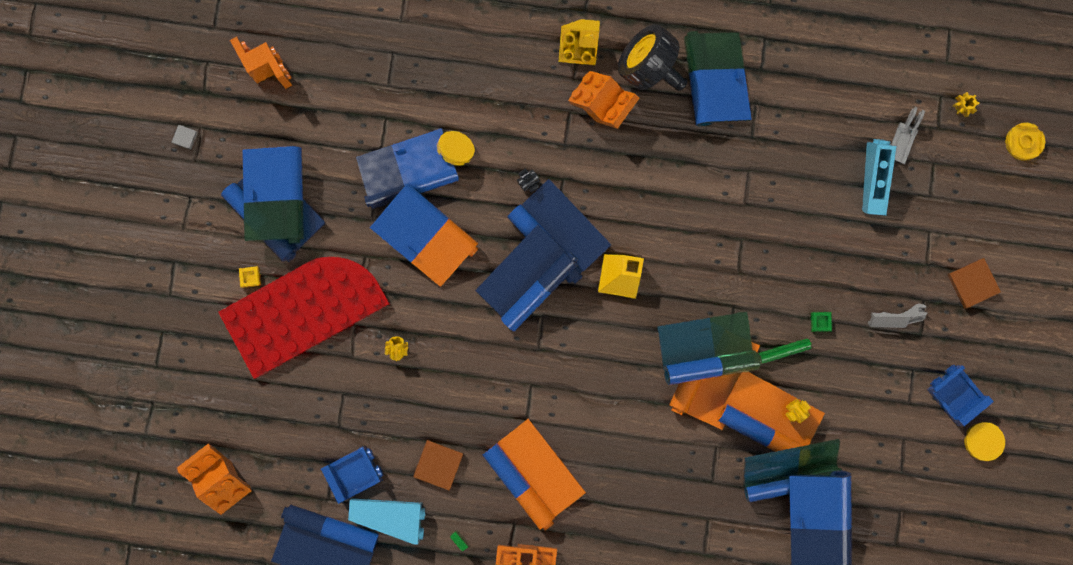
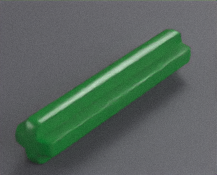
M806 338L757 353L755 359L760 365L809 350L812 345L810 340Z

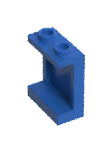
M963 365L950 366L946 369V374L942 378L934 379L930 383L932 386L927 389L957 426H965L994 402L990 396L982 394L963 371L965 369Z
M363 446L321 468L338 504L383 481V472L379 465H375L373 461L375 456L370 448L367 449L366 446Z

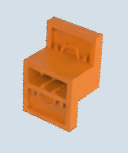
M237 37L230 40L247 73L256 83L275 74L285 89L292 86L289 80L292 77L273 46L270 48L265 42L251 50L245 41L241 42Z
M589 71L583 77L579 86L572 92L568 102L573 106L583 108L596 122L618 129L640 98L635 93L624 91L611 76Z
M209 443L177 467L178 473L191 482L197 498L220 515L252 491L250 485L238 477L232 461Z
M518 544V547L498 545L496 565H556L557 548Z

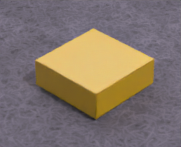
M258 266L239 268L241 288L261 286L260 269Z

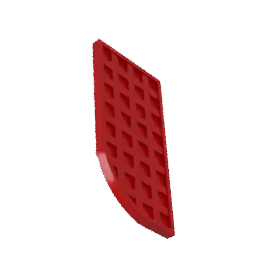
M322 257L307 262L218 313L254 379H257L390 305L377 279L366 268L349 259Z

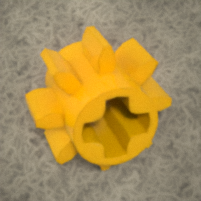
M966 92L963 96H957L955 99L958 102L953 105V107H956V114L961 113L964 114V117H967L970 113L974 114L977 112L975 106L980 104V102H977L976 95L972 96Z
M392 337L389 341L385 342V355H389L390 359L395 361L401 360L403 356L408 355V342H404L401 337Z
M795 399L786 406L789 412L785 415L790 421L794 422L796 420L798 423H801L810 416L808 410L811 407L806 401L802 400L800 402L798 399Z

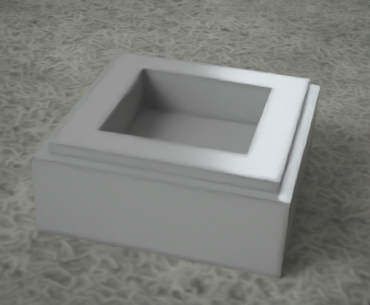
M178 125L172 143L191 150L198 132Z

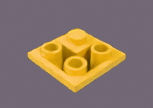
M580 19L561 26L558 62L596 65L600 21Z
M604 254L598 292L636 299L644 258Z

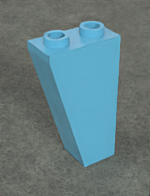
M874 139L873 142H867L862 211L867 214H887L897 147L890 145L891 141Z
M355 498L350 500L349 521L411 544L418 545L420 539L423 540L424 528L421 527V520L425 519V508H422V503Z

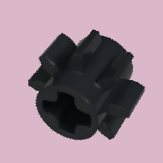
M525 168L518 173L520 178L516 181L524 192L529 189L532 193L538 188L537 183L540 179L533 170L528 172Z

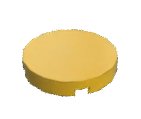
M1020 123L1011 128L1007 133L1005 140L1006 148L1015 159L1022 161L1032 160L1044 150L1046 144L1045 135L1034 124Z
M456 131L445 132L440 136L437 143L439 155L441 153L443 159L452 165L461 166L470 162L475 152L472 141L466 135Z
M979 422L973 424L966 432L964 444L972 457L982 461H991L1002 454L1005 448V437L998 426L992 423Z

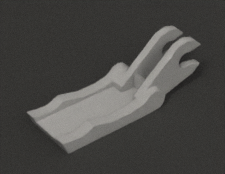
M917 107L912 108L905 124L899 123L891 145L897 146L895 160L903 164L906 162L915 136L918 133L917 127L925 114V110L919 112L913 127L909 126L917 112Z
M916 304L901 314L871 313L872 317L868 324L870 327L905 328L908 324L923 321L928 313L922 309H925L927 306Z

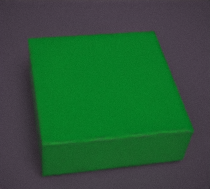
M811 312V332L832 331V312Z
M458 530L451 534L450 538L461 551L468 548L469 543Z

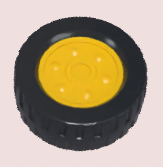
M652 24L642 29L631 39L621 54L618 62V72L622 78L639 90L649 89L662 79L670 86L675 87L677 91L683 90L687 85V79L672 67L679 54V42L668 30L659 24Z

